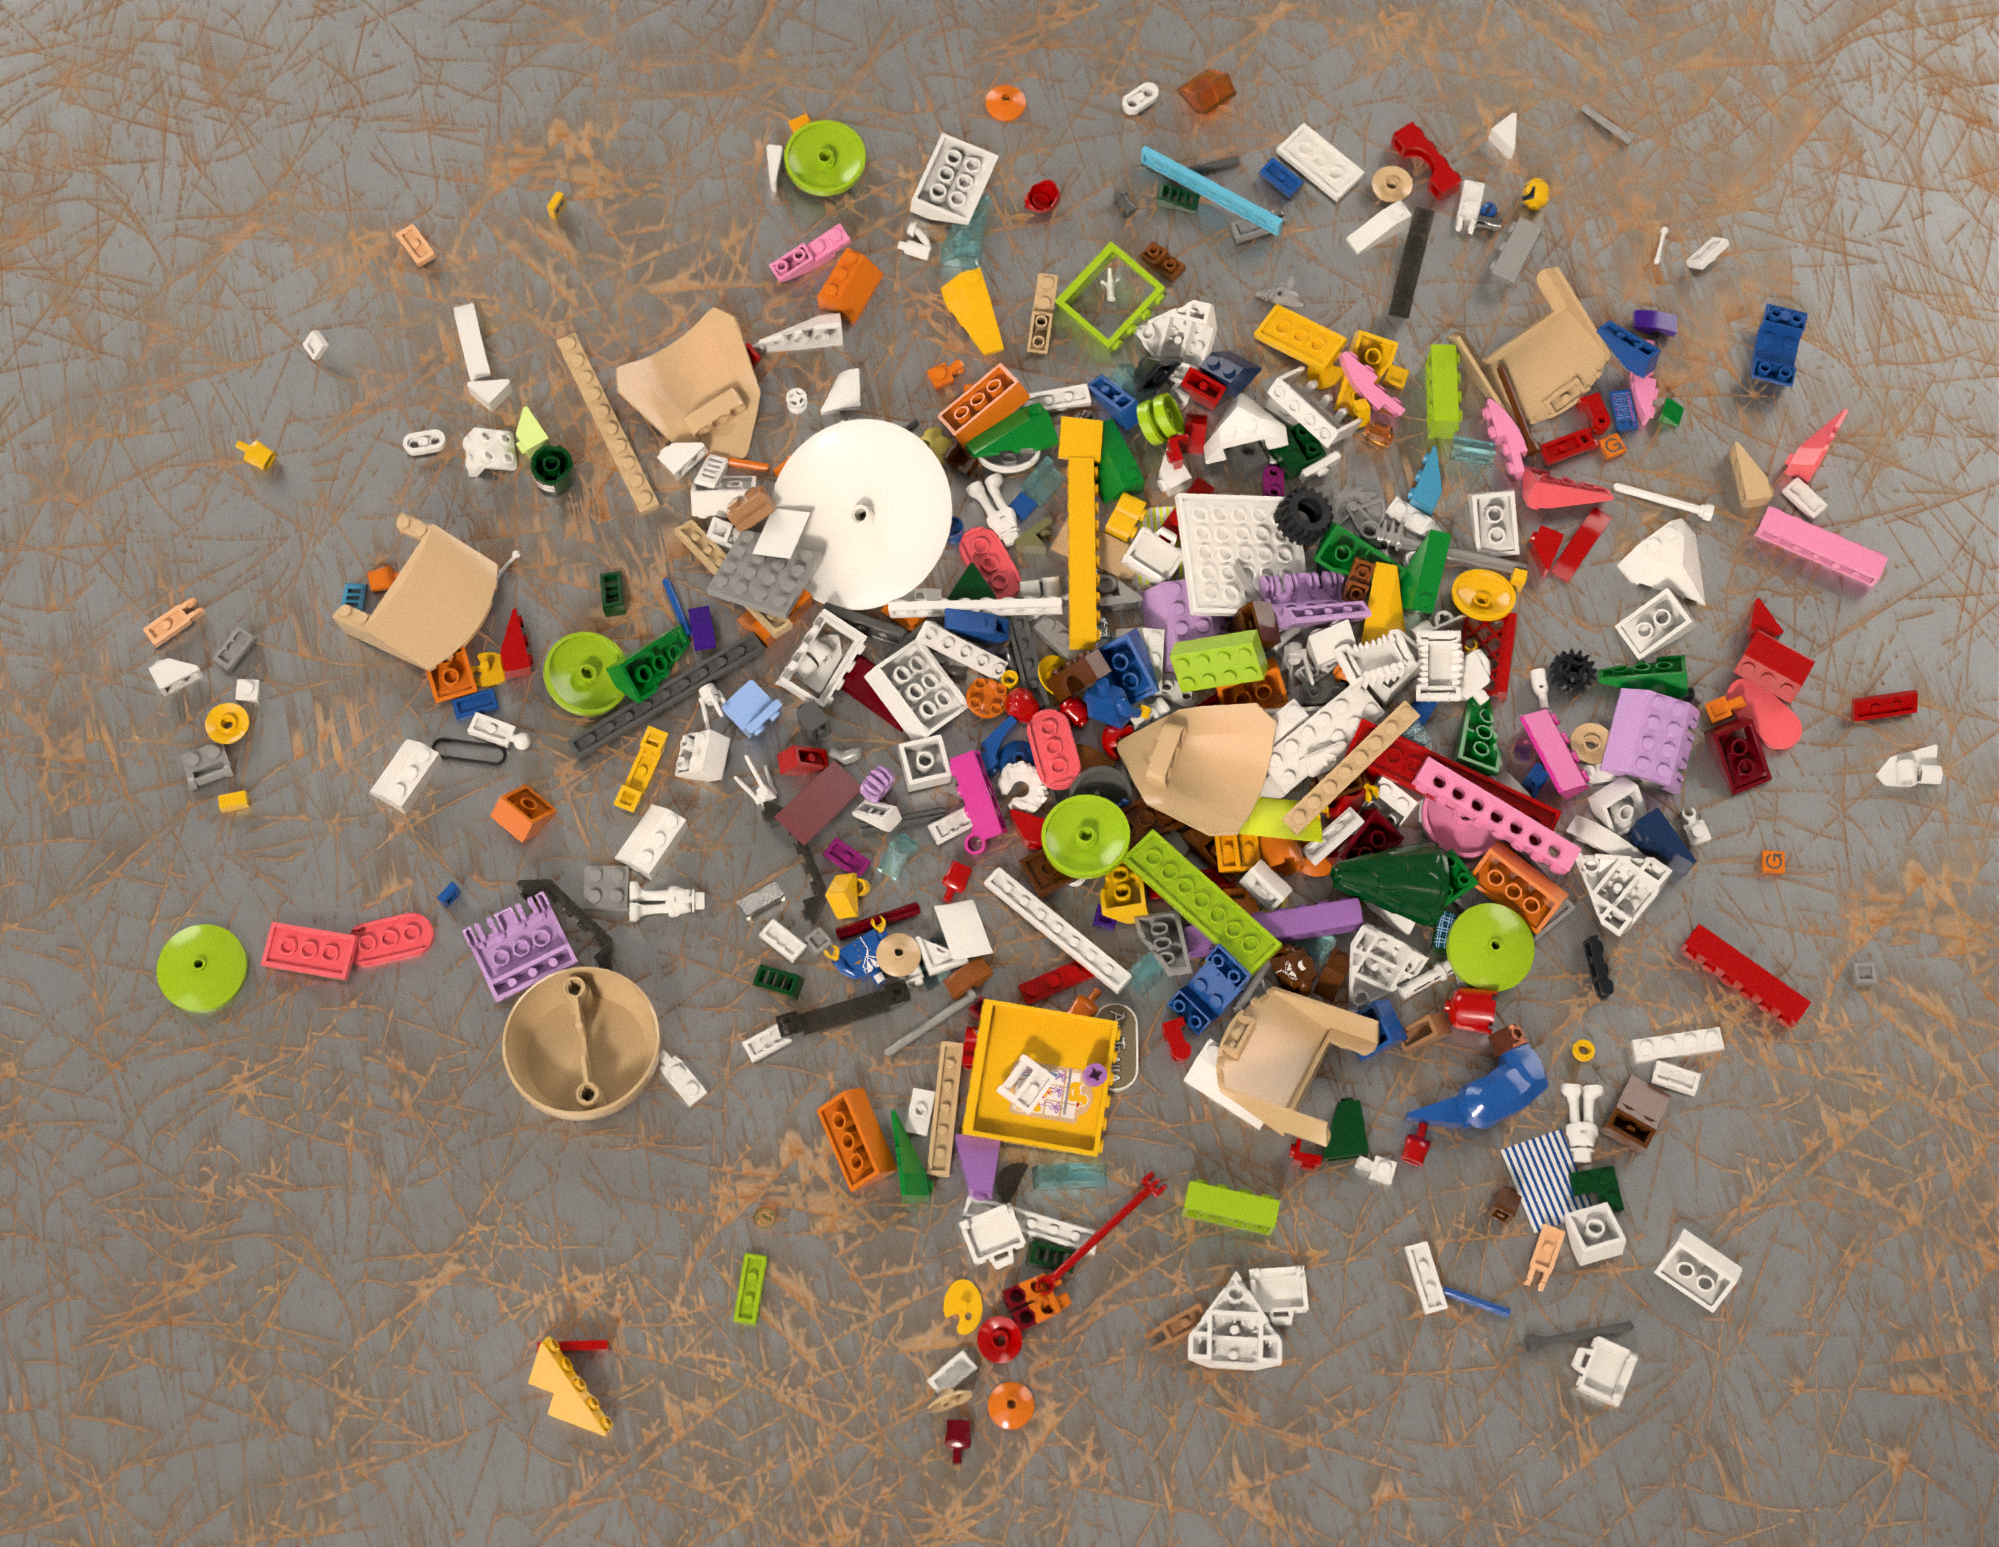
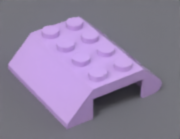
M1323 571L1321 574L1322 588H1320V581L1316 572L1284 574L1282 579L1284 592H1281V583L1278 575L1262 576L1259 579L1262 601L1272 603L1279 629L1288 630L1290 628L1328 626L1334 621H1345L1347 619L1350 623L1359 622L1372 615L1364 601L1347 602L1341 599L1343 593L1341 590L1345 576L1340 573Z
M1186 579L1161 582L1139 593L1143 600L1142 614L1145 628L1164 630L1163 672L1174 671L1169 655L1175 642L1229 634L1226 616L1190 615Z
M1621 688L1600 771L1619 777L1624 774L1635 776L1663 785L1661 788L1663 791L1680 794L1682 788L1680 782H1683L1684 776L1677 772V769L1685 770L1687 768L1686 762L1689 760L1692 748L1691 742L1694 740V735L1687 728H1697L1696 722L1699 720L1700 711L1691 703L1654 691Z
M544 891L535 894L540 905L539 908H537L532 896L527 898V902L534 912L528 916H525L524 909L518 902L514 905L519 913V918L516 917L511 906L494 914L500 926L498 928L492 917H487V924L493 931V933L487 936L484 935L483 929L478 922L473 925L479 937L476 938L471 926L462 930L496 1003L533 986L548 975L578 964Z

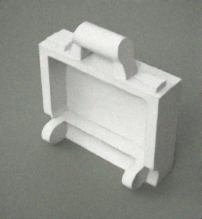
M1164 526L1154 534L1149 528L1142 527L1120 563L1152 584L1157 585L1161 582H1168L1183 559L1182 549L1175 548L1177 535ZM1161 534L1162 536L1170 540L1171 543H1167L1158 536Z
M1011 1202L959 1222L974 1264L977 1263V1265L986 1262V1259H989L997 1270L1013 1264V1248L1017 1250L1026 1244ZM1008 1251V1256L995 1260L994 1256Z
M1304 1266L1249 1269L1250 1293L1264 1314H1268L1272 1326L1291 1325L1294 1312H1297V1314L1306 1313L1309 1310ZM1288 1313V1316L1274 1317V1314Z
M1598 1336L1593 1339L1590 1346L1592 1347L1591 1349L1577 1348L1571 1366L1581 1376L1577 1379L1575 1389L1617 1408L1620 1402H1622L1624 1392L1639 1355ZM1585 1354H1587L1588 1358L1583 1368L1581 1367V1364Z

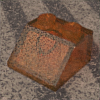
M1212 69L1205 70L1177 89L1179 95L1195 113L1205 116L1213 114L1216 108L1228 104L1231 98L1237 95L1229 74Z

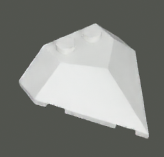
M1192 300L1183 307L1172 309L1148 320L1147 323L1138 326L1137 331L1134 333L1140 338L1142 344L1152 357L1169 356L1182 357L1184 359L1183 363L1169 378L1171 382L1181 384L1190 366L1201 372L1199 366L1211 354L1217 332L1213 304Z
M1241 392L1236 399L1233 398L1204 444L1205 462L1210 464L1227 460L1225 448L1264 439L1268 450L1289 445L1286 426Z
M1682 518L1670 521L1638 544L1617 565L1620 571L1632 583H1641L1660 592L1669 588L1676 597L1697 601V604L1705 606L1696 534Z
M1579 853L1575 860L1601 925L1619 937L1629 931L1656 899L1673 871L1652 857L1641 859L1622 855H1582V853Z
M1370 924L1362 925L1350 944L1348 1011L1356 1013V1010L1364 1005L1378 1001L1398 988L1397 985L1407 979L1409 981L1413 980L1419 975L1429 958L1401 939Z
M1236 1271L1226 1287L1203 1315L1200 1322L1189 1334L1188 1360L1209 1368L1260 1370L1279 1366L1282 1364V1340L1275 1333L1264 1312L1250 1291L1247 1290Z

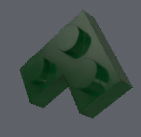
M1614 1166L1568 1174L1573 1197L1595 1193L1597 1204L1607 1202L1613 1213L1625 1210Z

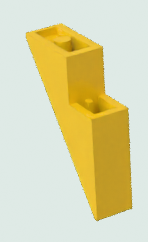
M547 1336L540 1343L528 1384L554 1393L548 1415L606 1436L613 1427L611 1419L604 1415L598 1400L588 1392L584 1380L577 1376L571 1361L564 1357L560 1351L558 1342Z

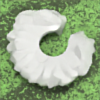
M1019 761L1015 764L1007 763L1002 770L1000 778L997 779L996 787L1000 795H1009L1015 783L1025 782L1029 786V793L1022 798H1013L1008 807L1010 810L1014 809L1032 814L1047 800L1046 796L1049 794L1047 791L1048 787L1040 781L1036 767L1031 766L1030 763H1025L1024 761Z

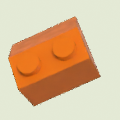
M524 784L502 795L490 817L509 831L517 840L524 843L535 837L558 810L528 785Z

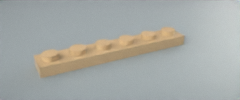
M941 1041L927 1176L949 1178L964 1043Z

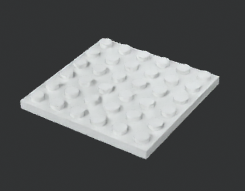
M1177 493L1175 503L1190 615L1235 616L1238 609L1252 601L1233 569L1239 563H1241L1260 598V577L1278 575L1281 583V592H1284L1282 580L1284 574L1307 573L1303 544L1300 546L1295 541L1293 543L1289 542V538L1282 536V531L1277 529L1279 525L1275 523V518L1277 517L1275 511L1278 509V504L1285 497Z

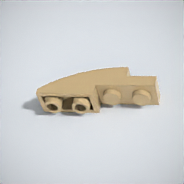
M1038 273L1027 352L1048 354L1059 275Z

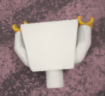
M1472 641L1474 648L1470 649L1465 645L1466 655L1463 658L1465 673L1463 674L1464 681H1462L1461 700L1466 701L1473 696L1477 703L1482 705L1490 698L1483 689L1490 682V662L1484 653L1478 649L1477 642Z

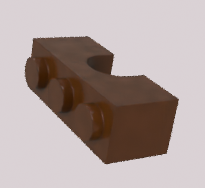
M1099 649L1091 653L1089 650H1086L1077 656L1078 661L1076 658H1073L1064 664L1065 669L1063 666H1060L1051 672L1053 676L1047 679L1046 682L1058 702L1063 701L1111 672Z

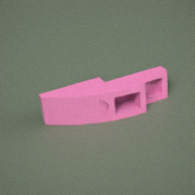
M839 223L806 246L804 243L797 246L769 266L778 281L784 282L806 274L837 257L835 253L852 241Z
M1646 340V342L1654 346L1655 341ZM1630 371V392L1634 409L1641 425H1646L1649 418H1653L1655 406H1652V403L1657 398L1659 388L1655 387L1657 379H1652L1653 371L1644 379Z
M1346 351L1340 353L1338 357L1341 367L1361 399L1366 398L1371 409L1374 411L1380 410L1383 407L1393 416H1401L1406 410L1402 407L1403 403L1396 397H1389L1381 385L1373 384L1378 378L1374 374L1375 370L1367 364L1362 365L1357 361L1359 358L1350 351L1348 353Z
M1491 398L1487 399L1482 408V415L1489 425L1487 427L1488 436L1490 439H1493L1494 445L1501 444L1503 456L1506 455L1508 461L1506 463L1507 472L1509 475H1512L1513 481L1522 480L1525 473L1522 460L1528 451L1524 439L1507 412Z

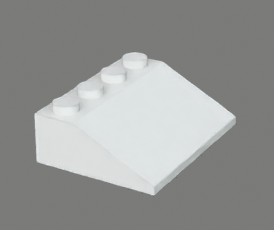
M942 133L912 198L910 212L931 220L969 225L999 156Z
M913 640L864 676L912 741L930 737L968 708L965 697L927 646L917 640Z

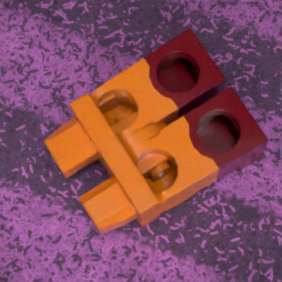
M1042 1273L1037 1277L1001 1291V1297L1009 1314L1011 1313L1012 1320L1016 1322L1022 1334L1060 1315L1063 1309L1071 1305L1067 1292L1056 1297L1053 1291L1048 1296H1041L1039 1294L1042 1290H1048L1045 1284L1040 1285V1291L1036 1292L1035 1284L1037 1280L1042 1276H1049L1050 1274L1045 1275V1273ZM1061 1279L1054 1284V1288L1062 1285Z

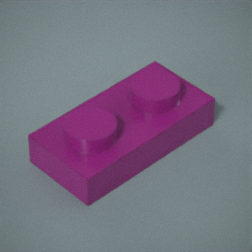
M837 837L823 853V857L847 874L857 873V878L860 879L872 864L870 860Z

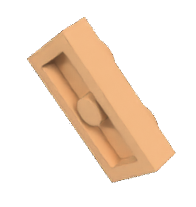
M414 224L396 233L397 239L419 268L436 258L434 251Z

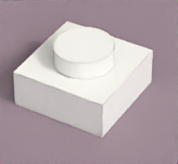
M312 330L303 346L313 360H320L329 344L319 330Z
M237 679L235 697L237 703H259L260 680Z

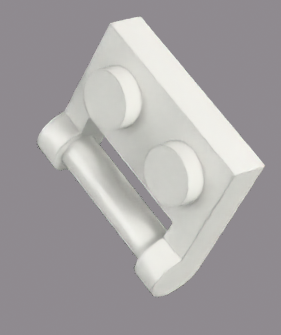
M1022 1054L1018 1059L1020 1061L1004 1084L1002 1086L999 1085L996 1092L1029 1115L1056 1077ZM1029 1067L1033 1071L1015 1095L1010 1092L1011 1088L1024 1070Z

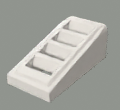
M767 144L770 184L772 191L776 192L783 166L784 152L782 146Z
M709 454L694 483L714 489L727 474L729 460Z
M867 799L852 812L854 817L887 832H891L902 820L896 806L880 802L873 803Z

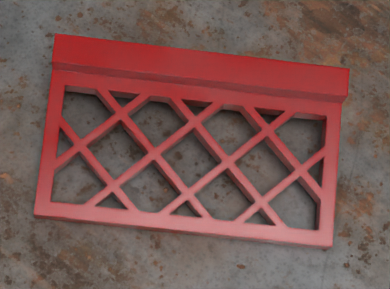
M1510 612L1504 618L1496 620L1503 621V627L1497 632L1489 626L1493 621H1481L1483 624L1473 630L1469 625V618L1471 617L1468 616L1464 619L1461 640L1462 651L1465 654L1466 641L1472 636L1479 641L1478 649L1484 647L1489 653L1487 658L1489 660L1493 658L1498 663V666L1491 671L1490 678L1495 683L1494 690L1485 689L1484 687L1483 689L1488 696L1498 697V700L1507 701L1517 627V613ZM1486 627L1492 635L1483 641L1477 633ZM1496 638L1500 643V647L1492 652L1486 644Z

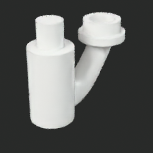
M911 222L907 234L913 238L916 235L922 244L908 240L907 243L899 241L898 249L904 250V254L928 261L932 253L931 242L918 227V223Z

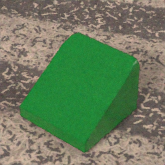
M1666 397L1658 421L1679 427L1684 407Z

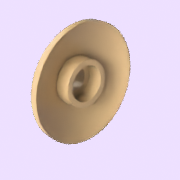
M1385 166L1379 169L1373 176L1372 190L1382 201L1388 203H1396L1399 200L1403 201L1412 191V179L1408 172L1400 167Z
M1584 723L1578 726L1570 737L1571 751L1575 750L1580 761L1593 765L1602 763L1609 731L1597 723ZM1591 743L1594 748L1589 749L1586 744Z
M894 933L886 936L879 943L876 959L879 967L886 974L894 977H904L914 972L918 967L921 951L918 943L912 937L902 933ZM901 950L903 955L897 956L895 951Z
M952 1387L945 1388L939 1392L940 1397L928 1406V1411L930 1413H937L957 1407L968 1401L973 1396L972 1392L968 1390L953 1391Z

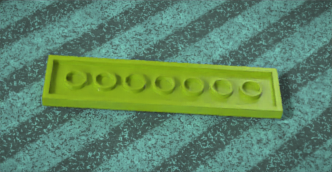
M1154 829L1135 845L1122 861L1215 946L1220 943L1252 976L1282 948L1280 941Z

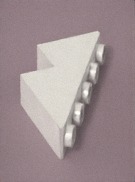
M925 621L915 639L996 681H999L1008 665L1007 661L967 638L946 630L934 621Z

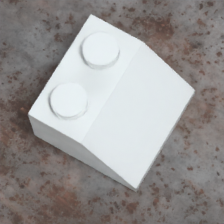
M1621 776L1588 797L1593 815L1598 822L1620 837L1627 834L1638 819L1648 814L1638 784L1624 776Z
M1607 1202L1564 1215L1570 1246L1580 1266L1623 1254L1626 1238Z

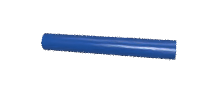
M665 578L662 580L663 586L679 623L687 637L692 636L691 627L670 578Z
M1447 1286L1443 1288L1445 1296L1509 1318L1511 1312L1509 1308Z

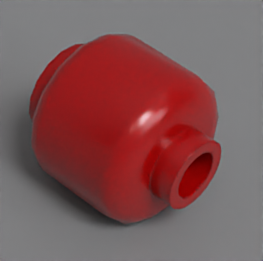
M1071 695L1059 705L1060 709L1058 712L1063 713L1068 718L1071 728L1076 725L1081 728L1089 721L1087 718V705L1080 697L1076 696L1073 698Z

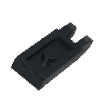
M1593 935L1583 942L1596 995L1599 999L1605 1000L1613 994L1614 985L1613 981L1608 979L1609 969L1607 963H1604L1602 955L1604 951L1603 944L1599 941L1598 935Z

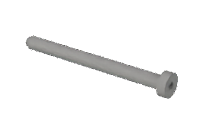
M970 988L962 998L886 1048L884 1051L887 1057L892 1056L970 1002L975 1004L978 1001V997Z

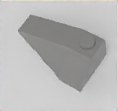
M1176 910L1134 917L1138 936L1169 977L1192 973L1180 916Z

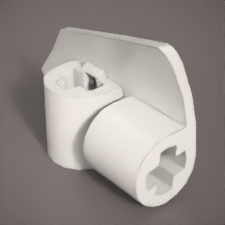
M1068 575L1019 582L1021 599L1027 596H1032L1036 599L1056 596L1057 598H1062L1063 606L1068 604ZM1027 615L1028 621L1034 620V619H1036V618L1042 616V615Z
M1440 611L1432 616L1430 622L1424 620L1411 628L1410 634L1417 643V631H1445L1468 616L1464 614L1454 618L1450 612ZM1444 617L1446 621L1439 624L1440 618Z
M825 634L821 639L815 638L794 672L795 676L818 694L823 692L842 658L839 635Z
M1935 744L1890 757L1876 774V777L1884 786L1939 785L1942 781V767L1937 765L1938 746Z

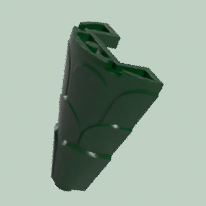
M1420 841L1374 854L1366 853L1337 862L1330 871L1333 888L1354 898H1359L1360 901L1374 904L1392 914L1400 915L1424 927H1434L1439 922L1444 912V909L1441 908L1443 899H1448L1449 866L1443 848H1438V843L1433 841Z

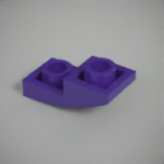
M1634 310L1633 329L1649 335L1657 331L1673 337L1677 334V316L1653 310Z
M709 605L688 609L695 651L716 648Z

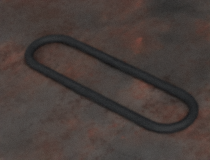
M439 738L432 744L433 750H435L438 742L448 741L498 748L503 752V758L499 762L440 755L442 759L498 766L506 759V751L499 745L450 738Z

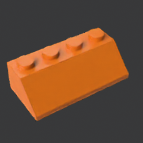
M999 363L936 417L961 447L968 451L965 448L966 442L1011 415L1031 397L1021 383Z
M1499 840L1488 850L1472 872V875L1479 882L1475 888L1496 904L1506 906L1515 911L1536 935L1539 934L1569 896L1567 892Z
M863 1087L844 1090L816 1109L850 1192L878 1182L898 1170Z

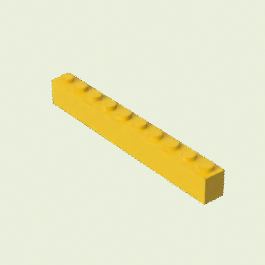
M1069 457L1067 465L1069 650H1095L1096 642H1100L1101 631L1097 629L1096 625L1100 624V611H1096V605L1100 604V592H1096V587H1099L1100 575L1096 574V569H1099V556H1095V550H1099V538H1095V532L1098 533L1099 520H1095V515H1098V502H1095V497H1098V484H1094V479L1098 477V467H1094V458Z

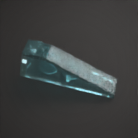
M981 196L969 225L953 224L942 244L939 266L970 270L980 268L990 196Z

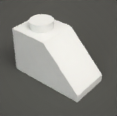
M672 443L670 446L664 447L657 458L679 481L709 452L703 443Z
M1165 452L1157 484L1162 492L1165 491L1167 496L1170 497L1190 487L1192 477L1184 464L1182 468L1174 470L1172 463H1168Z
M170 658L159 660L152 667L148 668L159 690L165 697L204 677L197 665Z

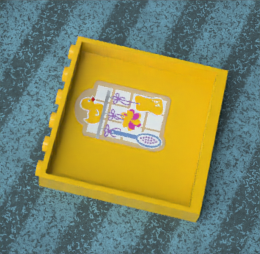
M984 999L961 1135L999 1140L1010 1144L1093 1158L1097 1157L1098 1153H1102L1104 1140L1100 1139L1101 1131H1105L1107 1125V1117H1104V1111L1110 1105L1111 1095H1108L1107 1092L1108 1086H1112L1114 1072H1111L1112 1063H1116L1118 1051L1114 1050L1115 1041H1119L1121 1028H1118V1021ZM1022 1054L1056 1077L1029 1115L996 1092L999 1085L1002 1086L1018 1065L1020 1062L1018 1059ZM1093 1063L1101 1064L1107 1072L1106 1080L1098 1087L1086 1085L1082 1078L1084 1069ZM1029 1067L1024 1070L1011 1088L1010 1092L1015 1095L1033 1071Z

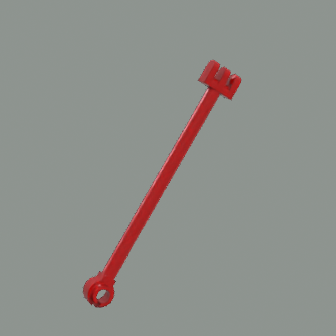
M1153 1171L1149 1172L1141 1180L1140 1183L1144 1188L1052 1274L1042 1276L1037 1280L1035 1284L1036 1292L1040 1291V1285L1045 1284L1048 1290H1042L1039 1295H1050L1054 1290V1284L1150 1194L1158 1198L1168 1186L1163 1184L1158 1189L1156 1186L1162 1180L1158 1177L1151 1182L1150 1179L1154 1177L1155 1173Z

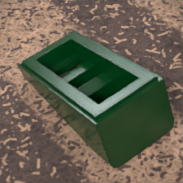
M1160 182L1156 206L1196 214L1200 194ZM1173 195L1177 196L1176 201L1172 200ZM1181 197L1185 198L1184 203L1180 202ZM1189 198L1193 199L1191 206L1188 205Z
M621 571L600 574L602 608L605 617L625 615L626 605ZM617 581V583L606 584V582Z
M760 964L752 985L787 998L798 1000L804 979L800 975ZM766 972H769V976L765 984L763 983V980L766 975ZM775 975H777L774 986H772ZM786 978L785 984L782 989L780 988L781 984L783 982V979Z
M1033 1240L1028 1245L1025 1265L1055 1271L1062 1264L1064 1255H1068V1259L1075 1251ZM1040 1249L1038 1259H1035L1036 1251ZM1049 1251L1047 1262H1045V1252ZM1058 1253L1057 1263L1053 1264L1054 1255ZM1074 1266L1066 1273L1073 1274Z

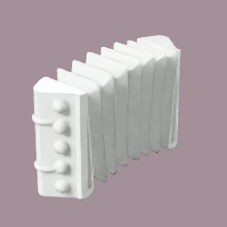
M1461 630L1417 631L1420 673L1418 685L1416 686V701H1461L1462 681H1464L1463 674L1465 673Z
M1390 630L1387 637L1383 634L1382 638L1378 637L1376 642L1372 639L1371 644L1366 641L1364 646L1361 642L1357 646L1354 643L1353 648L1348 644H1344L1333 651L1339 666L1343 670V674L1346 676V680L1356 692L1360 690L1361 686L1366 689L1368 684L1374 688L1375 683L1381 687L1383 681L1389 684L1390 679L1395 682L1397 676L1402 678L1403 673L1408 676L1418 667L1414 655L1411 653L1406 639L1403 638L1400 630Z

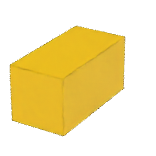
M1366 398L1353 402V420L1358 418L1363 420L1358 428L1370 425L1371 407Z
M1514 568L1509 577V582L1515 592L1520 593L1528 571Z
M245 790L218 796L219 808L223 813L250 807L249 797Z

